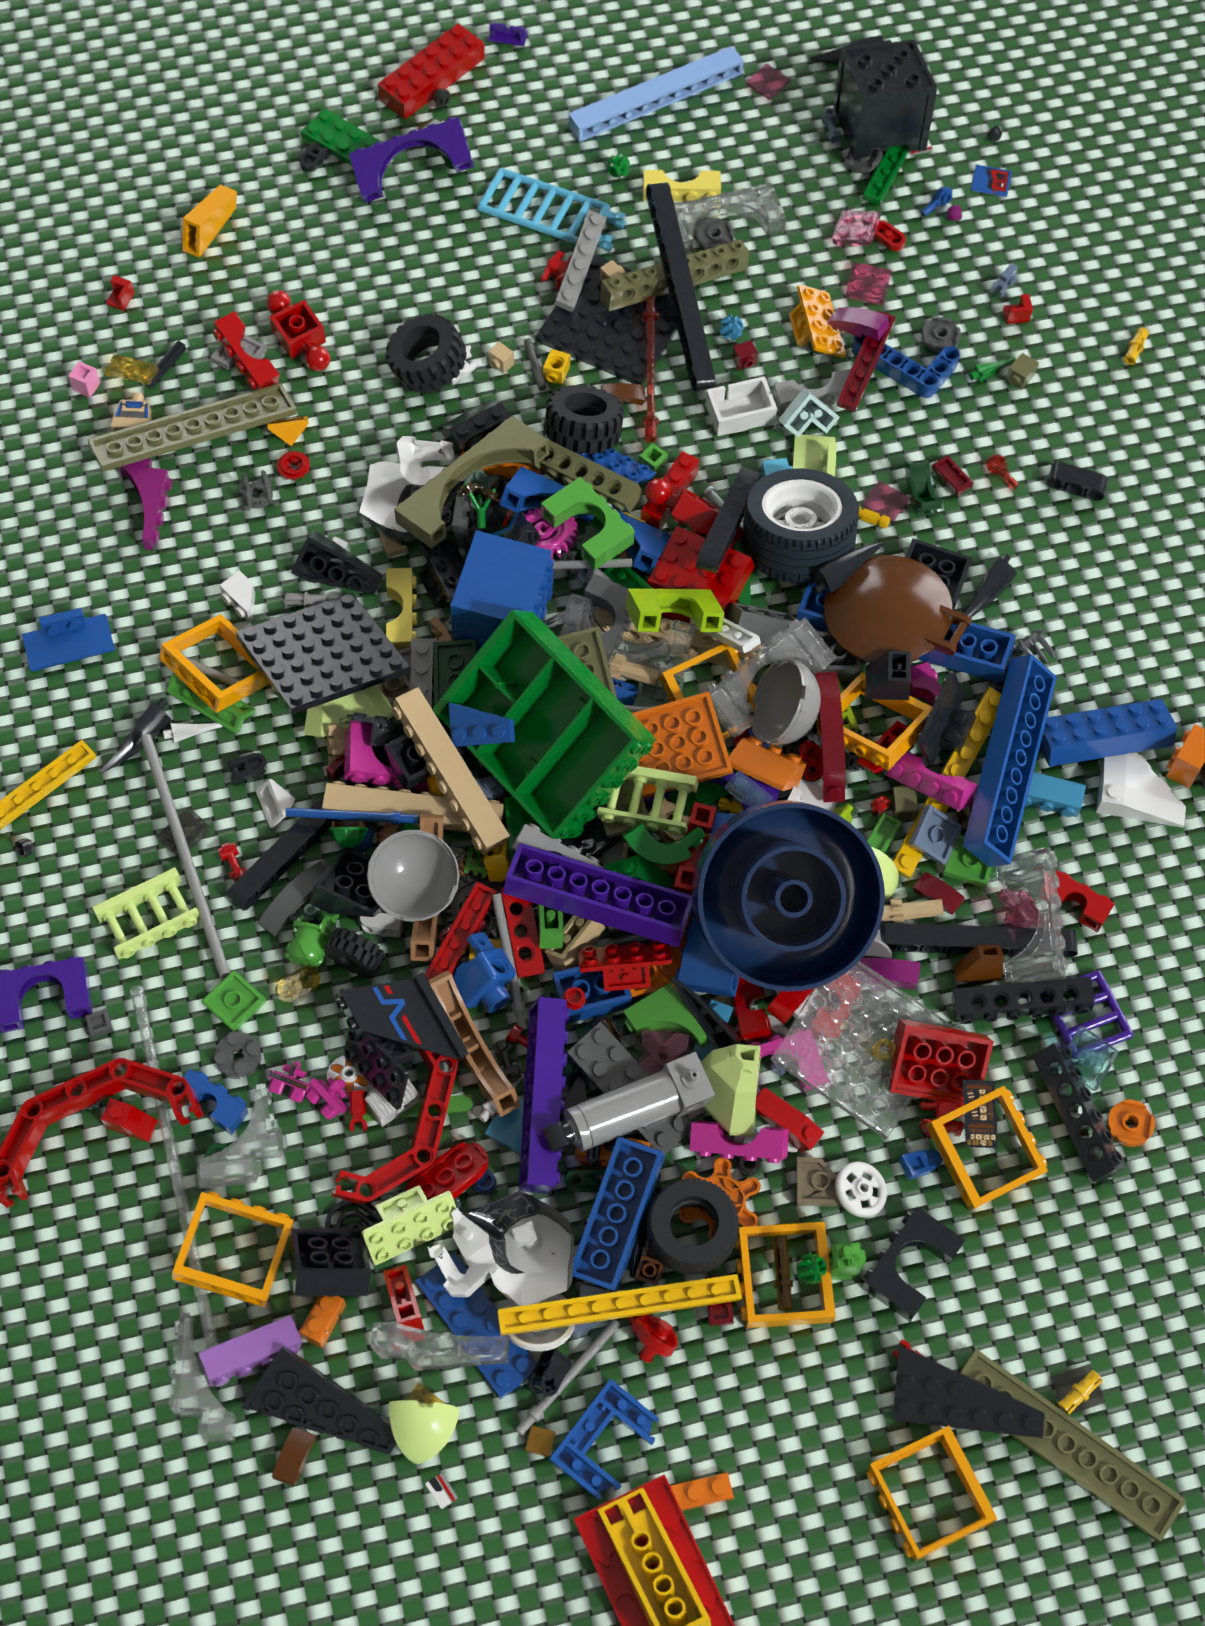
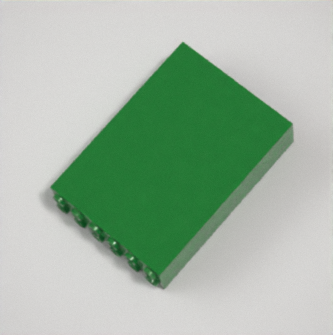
M511 610L432 709L449 728V702L514 720L515 742L466 747L552 839L576 838L583 831L582 827L597 815L598 807L610 800V794L625 782V776L638 767V761L653 749L652 744L657 740L537 615L529 611Z

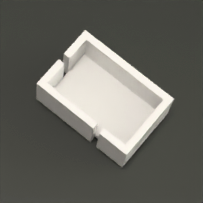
M765 376L729 384L726 401H724V386L708 389L706 392L705 405L717 436L775 423L777 407L772 394H770Z

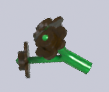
M465 483L460 487L461 491L457 495L462 497L468 494V499L471 500L477 510V529H485V510L491 500H496L500 503L499 493L495 489L488 488L485 490L484 487L478 486L477 483Z

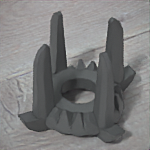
M261 470L262 482L257 480L249 484L246 473L242 475V482L239 486L244 491L243 499L246 505L243 509L247 511L252 508L272 507L277 503L272 500L273 491L270 486L273 479L267 477L264 470ZM256 490H261L264 494L260 498H255L252 496V493Z
M1035 629L1033 634L1027 635L1023 642L1020 640L1017 643L1018 646L1013 649L1010 659L1014 656L1015 658L1023 656L1022 653L1033 655L1029 649L1031 647L1045 663H1048L1044 654L1035 644L1039 642L1052 658L1055 657L1053 649L1041 634L1045 630Z

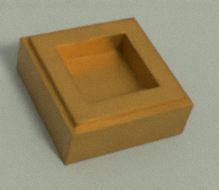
M531 1425L525 1452L549 1458L555 1431Z

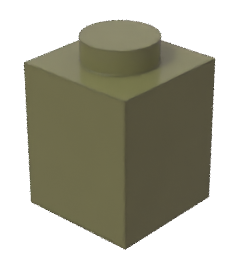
M1022 352L1009 367L1005 380L1022 390L1035 376L1039 362Z
M907 785L893 787L891 794L892 817L898 820H915L918 812L915 789Z

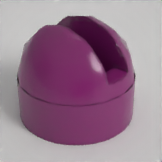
M959 204L948 208L947 217L949 220L957 221L962 219V211Z

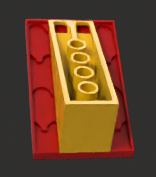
M665 1474L574 1518L578 1532L621 1626H734Z

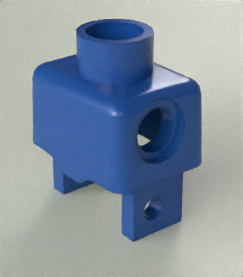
M484 932L472 934L467 938V941L477 955L469 962H459L452 977L466 1008L484 1005L489 1013H493L504 1007L511 1000L512 997L505 986L515 978L516 971L503 949H495Z

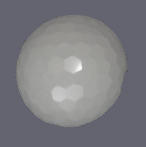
M785 658L781 662L776 661L764 673L752 701L755 703L754 716L751 715V726L757 739L769 745H785L800 739L812 728L819 714L821 694L816 678L804 664L794 659Z
M405 830L390 835L375 849L369 861L367 871L369 891L378 906L388 915L409 922L427 920L447 908L458 889L460 876L457 860L450 847L436 835L421 830Z

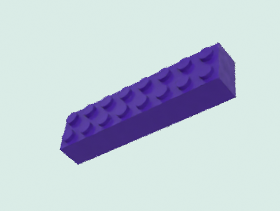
M519 843L506 876L503 894L675 947L680 946L692 907L691 895Z
M538 997L529 1008L518 1181L519 1192L547 1194L560 1181V1170H557V1160H560L562 1150L551 1153L542 1130L554 1123L560 1122V1113H563L564 1099H561V1090L565 1088L566 1078L562 1076V1071L567 1062V1053H564V1044L568 1040V1030H565V1021L569 1019V1007H566L567 1000Z

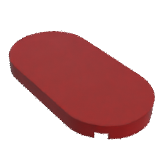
M459 1143L436 1159L432 1165L412 1178L405 1190L408 1191L420 1185L427 1200L447 1191H450L453 1199H455L484 1175L489 1164L488 1155L478 1143Z

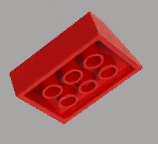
M898 1018L893 1039L889 1092L964 1105L963 1080L985 1081L994 1041L984 1034Z

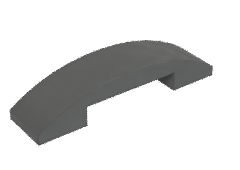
M320 861L299 874L272 901L259 919L258 924L275 937L290 922L289 917L312 896L313 885L327 870L328 866Z

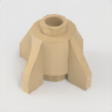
M328 724L329 737H324L328 754H333L328 755V766L345 754L346 728L338 724Z

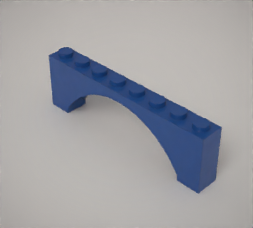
M521 466L505 487L499 505L516 513L534 510L535 508L541 509L543 501L565 486ZM617 511L621 519L626 524L629 523L635 531L634 544L626 549L634 562L633 566L651 574L672 535ZM589 514L575 515L590 523L594 517Z
M716 813L710 830L711 837L726 821L735 815ZM692 905L691 924L686 928L687 941L681 950L682 963L681 967L677 969L676 978L695 992L735 997L740 976L730 970L710 950L699 931Z

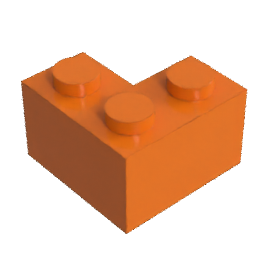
M1194 724L1191 731H1185L1181 739L1184 742L1182 748L1177 746L1166 766L1170 769L1166 777L1189 789L1205 762V729Z

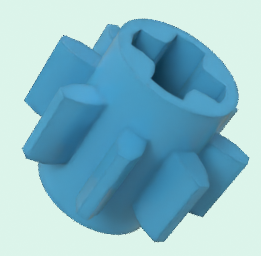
M732 314L721 320L722 325L719 326V330L725 339L730 337L731 341L742 335L741 331L744 329V325L738 316L733 318Z

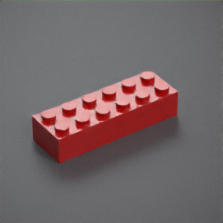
M457 23L377 83L379 100L406 120L431 101L437 90L448 88L485 59L484 42Z

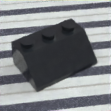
M489 400L438 428L446 440L453 443L452 448L460 456L462 452H467L474 444L480 442L488 433L499 427L505 419H509L511 415L501 402Z
M437 717L441 725L443 726L444 730L448 734L449 738L451 739L450 728L439 717ZM405 734L385 745L393 773L404 789L409 790L430 777L426 761L423 756L420 757L416 752L415 743L412 738H408ZM456 747L460 756L463 757L465 752L463 747Z

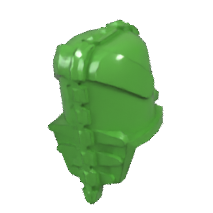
M339 914L326 915L320 926L308 923L302 915L301 918L298 917L293 923L292 934L294 939L292 942L289 941L286 947V959H289L291 963L307 967H319L325 956L324 948L337 926Z

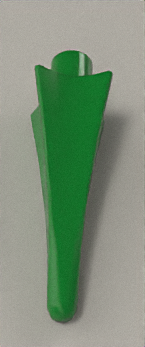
M1012 357L1001 361L975 365V371L969 373L970 380L978 379V382L981 383L998 370L1013 363L1016 358Z

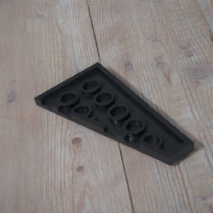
M899 1345L893 1421L1043 1438L1044 1412Z
M286 1346L281 1347L241 1407L248 1411L260 1412L262 1415L270 1418L273 1416L285 1420L286 1423L321 1434L327 1433L336 1436L340 1440H349L363 1447L388 1455L397 1444L389 1420Z

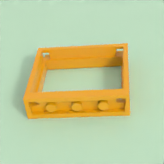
M221 614L163 643L159 655V660L215 713L269 684L236 638V631L238 630ZM216 633L258 671L223 691L214 685L181 653V651Z
M725 643L658 676L670 702L684 699L673 675L724 651L753 711L755 710V703L752 701L757 687L754 683H751L748 677L749 671L738 657L739 651ZM751 720L722 733L723 739L725 740L752 727Z
M862 672L840 694L842 713L860 694L865 696V673ZM909 696V701L872 699L914 720L888 749L843 727L845 748L857 756L873 762L876 766L878 765L889 771L917 741L919 733L922 732L925 726L926 717L933 709V707ZM818 717V718L816 719L817 734L820 735L819 717Z
M1005 1086L997 1088L925 1124L968 1210L975 1209L1048 1172L1046 1159L1038 1152L1035 1146L1036 1140L1032 1133L1027 1131L1024 1125V1116L1019 1110L1017 1111L1013 1104L1014 1097L1008 1089L1006 1090ZM997 1097L1034 1170L979 1197L943 1124Z
M201 1192L172 1272V1280L265 1308L291 1234V1229L293 1228L294 1220L284 1213L273 1214L267 1212V1209L261 1206L250 1207L244 1205V1202L238 1199L227 1200L221 1198V1195L215 1192ZM205 1205L283 1229L262 1290L184 1266Z
M825 1222L739 1227L734 1248L735 1250L739 1249L740 1258L736 1259L737 1273H741L742 1282H739L741 1295L744 1298V1306H741L740 1311L742 1321H746V1328L833 1323L836 1316ZM780 1234H813L815 1253L818 1254V1257L824 1259L827 1266V1272L821 1276L822 1282H819L822 1311L755 1315L747 1238Z
M950 1426L871 1463L867 1468L869 1471L866 1473L868 1480L873 1487H877L880 1493L878 1496L879 1502L884 1510L888 1509L892 1517L890 1519L891 1526L896 1534L900 1533L904 1541L902 1543L903 1550L908 1558L912 1557L914 1562L998 1519ZM941 1442L980 1520L928 1546L918 1549L880 1470L933 1444Z

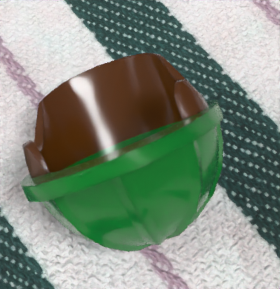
M336 819L335 822L332 821L329 831H331L334 841L341 847H356L364 840L368 828L365 821Z

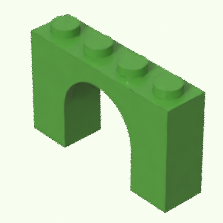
M581 477L541 503V515L553 528L578 514L593 515L604 525L602 531L582 544L581 557L594 571L634 544L635 531L629 523L626 524L621 519L620 514L607 504L605 498L599 496L594 491L592 485L589 482H585Z

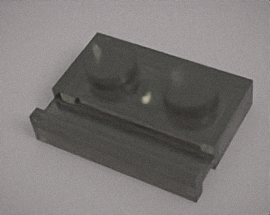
M189 807L178 816L189 850L212 830L211 826L207 825ZM167 825L156 835V838L180 859L170 826Z

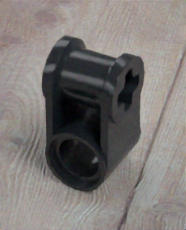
M556 1348L543 1351L532 1374L529 1376V1390L535 1394L542 1393L548 1397L555 1395L565 1375L571 1368V1359Z

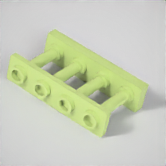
M638 766L624 778L635 783L628 812L615 810L620 787L614 789L610 794L611 798L607 802L606 808L598 807L597 809L598 817L606 823L617 821L622 822L628 827H635L641 822L650 831H658L660 829L666 830L672 835L687 834V825L685 822H681L687 794L697 791V776ZM646 784L657 787L650 816L637 814L643 786ZM668 788H674L679 791L672 820L659 818L665 790Z
M172 868L92 907L100 923L108 922L119 944L113 948L118 959L129 958L136 951L142 948H149L163 938L172 937L177 931L185 927L190 928L200 920L197 908L189 910L177 888L182 882L176 868ZM166 891L170 892L181 915L171 920H168L157 899L158 895ZM145 901H149L161 924L150 930L147 929L136 908L137 905ZM124 911L129 913L140 934L128 941L115 918Z

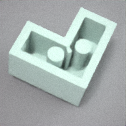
M803 388L778 420L797 437H800L811 422L827 433L840 417L807 389Z

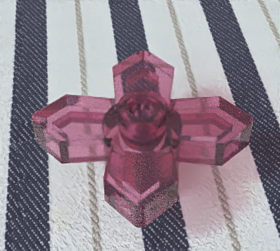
M1001 889L997 894L1003 905L1010 908L1005 914L1006 917L1004 919L1008 927L1024 928L1035 924L1039 928H1048L1053 923L1046 913L1035 907V900L1028 891L1020 890L1015 894L1009 889Z
M643 1030L641 1044L651 1055L639 1064L649 1075L659 1072L666 1063L678 1059L677 1056L688 1049L689 1035L675 1033L667 1042H663L657 1031ZM662 1052H666L668 1054V1058L665 1060H661L659 1057Z

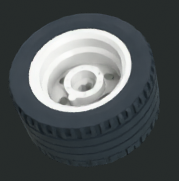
M794 468L766 475L752 486L746 496L742 542L744 553L752 557L754 566L769 577L791 583H814L815 572L818 568L855 549L859 516L858 500L853 491L842 480L822 471Z

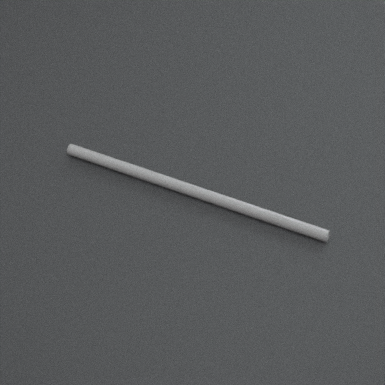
M150 734L143 735L140 739L219 977H226L230 974L152 736Z

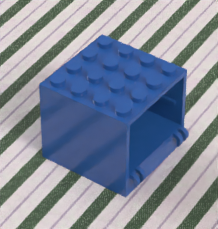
M476 530L451 603L452 641L476 639L477 651H479L511 610L534 612L540 620H544L547 613V601H551L553 594L554 559H551L552 550Z

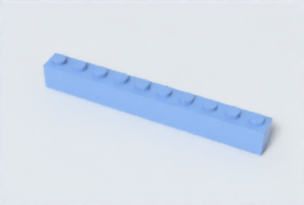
M733 46L722 49L702 59L690 62L685 66L625 89L622 92L569 113L568 127L578 141L581 142L742 75L744 61Z

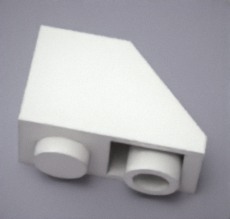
M239 570L220 584L222 593L220 596L227 605L231 604L234 607L236 614L240 618L244 617L250 623L253 620L255 603L254 586Z

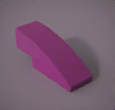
M842 307L837 308L827 321V324L861 339L866 335L879 341L889 327V318L887 315L868 309Z
M861 958L848 971V976L859 981L861 984L888 989L896 986L915 990L918 984L921 963L889 958Z

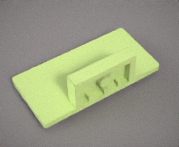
M803 434L797 437L795 435L793 469H813L835 477L837 450L835 437Z
M420 1185L377 1204L376 1208L382 1222L363 1230L362 1235L374 1265L387 1261L454 1229V1220L451 1212L456 1209L452 1194L450 1191H447L427 1200Z

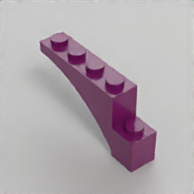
M148 458L119 468L121 475L126 476L130 480L142 500L144 510L142 541L145 550L153 551L155 543L159 541L160 533L158 529L159 525H163V509L167 508L168 505L167 492L171 491L172 478H169L166 469L152 468V459Z

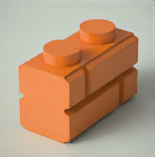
M319 1296L299 1331L301 1338L323 1349L339 1320V1315H342L346 1307L345 1300L339 1296Z

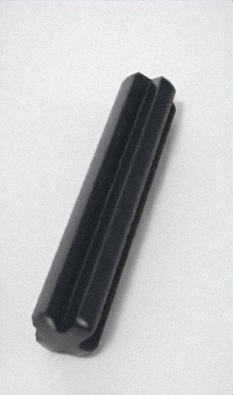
M177 341L144 379L145 386L152 389L186 350L184 343Z

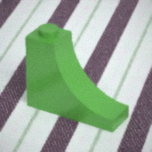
M671 982L623 1011L626 1017L624 1024L629 1032L634 1031L638 1038L651 1032L668 1030L690 1037L701 1049L709 1044L705 1032Z

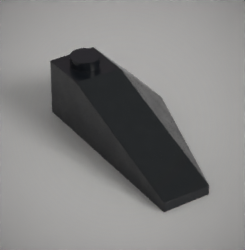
M313 531L307 537L291 570V573L311 583H323L332 587L339 586L370 594L376 592L383 577L374 568L333 540L316 531Z

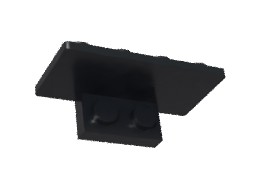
M441 541L433 548L421 542L420 548L427 562L418 575L435 607H442L446 600L451 605L465 561L454 541Z
M950 671L947 678L943 680L939 696H936L933 709L927 715L925 726L917 737V743L927 764L933 766L940 749L961 752L976 719L975 712L959 709L964 698V692L953 671Z
M365 713L347 714L345 718L339 719L340 724L350 725V723L370 725L368 746L385 748L386 744L405 735L404 725L400 719L387 721L388 717L385 716L366 718L367 714Z
M349 1028L343 1056L396 1110L401 1109L409 1072L401 1064L413 1060L414 1052L405 1044L363 1032L357 1036L356 1032H352Z

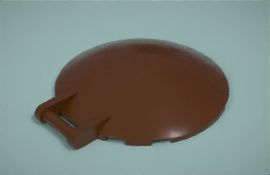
M894 555L870 557L841 587L832 593L827 592L824 601L825 623L830 635H833L839 646L847 653L868 663L873 662L888 651H911V662L919 660L920 656L928 652L931 653L934 649L953 656L962 634L972 622L968 615L953 610L950 593L942 579L934 571L920 562ZM952 624H957L949 642L945 641L944 639Z

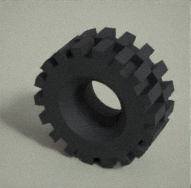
M336 928L324 948L325 954L328 955L327 957L334 960L335 964H339L344 970L347 969L349 972L356 973L358 976H364L365 978H373L385 959L384 951L379 949L380 947L377 944H373V941L364 938V935H359L353 930L349 931L347 928Z

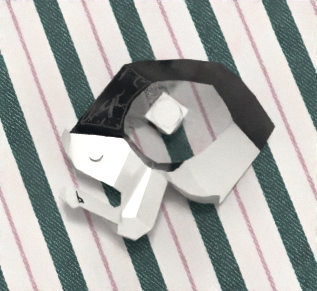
M402 436L397 442L398 463L383 461L370 464L367 488L360 511H357V517L386 538L401 546L421 543L422 541L396 523L394 509L399 503L405 501L413 492L419 490L445 468L435 466L422 468L419 465L420 462L453 459V443L446 441L415 440L414 436ZM465 478L451 490L442 508L441 520L445 522L446 529L453 522L457 490H461L460 487L464 485Z
M515 1192L466 1214H462L457 1208L451 1212L454 1220L453 1239L469 1265L466 1274L459 1272L444 1246L439 1244L431 1248L428 1247L430 1257L436 1259L447 1279L444 1287L452 1297H469L485 1281L492 1277L494 1285L510 1301L519 1306L535 1304L567 1291L572 1283L574 1237L569 1220L552 1206L523 1192Z

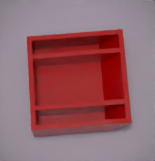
M676 526L647 583L654 589H710L723 609L724 618L726 619L730 603L737 602L755 567L752 557L729 548L717 574L696 568L698 554L706 538ZM673 612L661 614V616L670 620L691 625V618L683 614Z

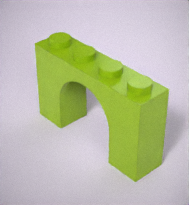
M628 589L625 609L637 632H659L661 614L664 612L679 613L690 617L696 623L700 632L722 631L724 611L710 589Z

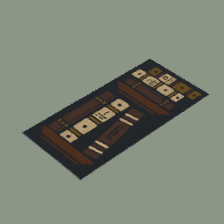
M963 1080L964 1105L994 1091L995 1081ZM996 1098L964 1113L966 1147L998 1148Z

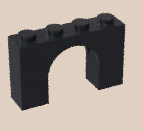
M918 1206L913 1213L910 1210L901 1221L905 1224L901 1231L897 1229L888 1240L892 1243L887 1250L883 1248L875 1259L878 1264L874 1269L869 1267L862 1278L865 1281L862 1289L909 1322H911L927 1297L911 1287L899 1276L895 1264L896 1255L908 1247H922L949 1265L965 1242L964 1238Z

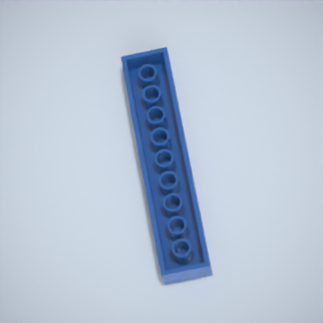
M816 582L808 583L797 610V620L802 625L807 626V628L820 632H829L824 616V601L827 592L822 591L816 595L812 591ZM971 622L970 626L962 634L953 656L934 649L931 653L928 652L920 656L919 660L1002 683L1014 649L1016 635ZM952 624L944 639L945 641L949 642L957 624Z
M1032 654L1010 659L963 842V847L989 867L1008 865L1012 862L1057 678L1055 674Z

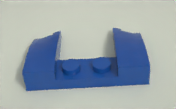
M612 1379L606 1382L593 1399V1402L548 1459L557 1469L597 1499L602 1498L599 1494L600 1492L612 1486L615 1491L622 1487L619 1482L585 1455L606 1425L614 1417L648 1444L653 1445L655 1437L649 1436L652 1421H659L656 1415Z

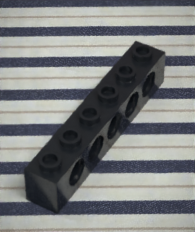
M1091 977L953 989L951 996L955 1022H961V1024H971L976 1020L994 1022L999 1018L1017 1020L1021 1016L1040 1018L1044 1014L1062 1016L1067 1012L1085 1014L1093 1010L1095 1004ZM1063 995H1072L1075 1000L1067 1001ZM1046 996L1049 997L1052 1002L1044 1003L1041 1001L1040 998ZM1023 998L1026 999L1029 1004L1021 1005L1018 1003L1017 1000ZM1000 1000L1003 1001L1006 1004V1006L998 1007L995 1005L994 1002ZM977 1002L980 1003L983 1006V1008L975 1009L971 1006V1004Z
M1053 1043L1032 1055L1091 1181L1103 1182L1125 1170L1123 1157L1116 1150L1112 1142V1134L1103 1124V1116L1092 1101V1093L1085 1086L1082 1080V1073L1075 1066L1071 1058L1072 1052L1069 1047L1064 1043ZM1059 1065L1062 1066L1061 1074L1058 1072ZM1069 1085L1072 1087L1071 1095L1068 1093ZM1079 1106L1082 1108L1081 1116L1078 1113ZM1089 1127L1092 1128V1136H1091V1137H1090L1089 1134H1088V1129H1089ZM1100 1148L1103 1152L1102 1158H1100L1098 1155V1151Z

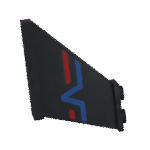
M502 479L495 480L491 489H495L499 493L498 497L501 499L506 485ZM491 500L485 510L486 528L477 529L476 517L464 540V544L470 550L477 530L536 546L541 535L533 524L528 522L522 511L516 513L499 505L500 503L496 500Z
M423 972L408 980L351 989L341 988L335 995V1003L338 1009L344 1011L348 1018L346 1019L348 1027L352 1032L355 1031L357 1036L363 1032L448 1057L457 1060V1062L469 1054Z

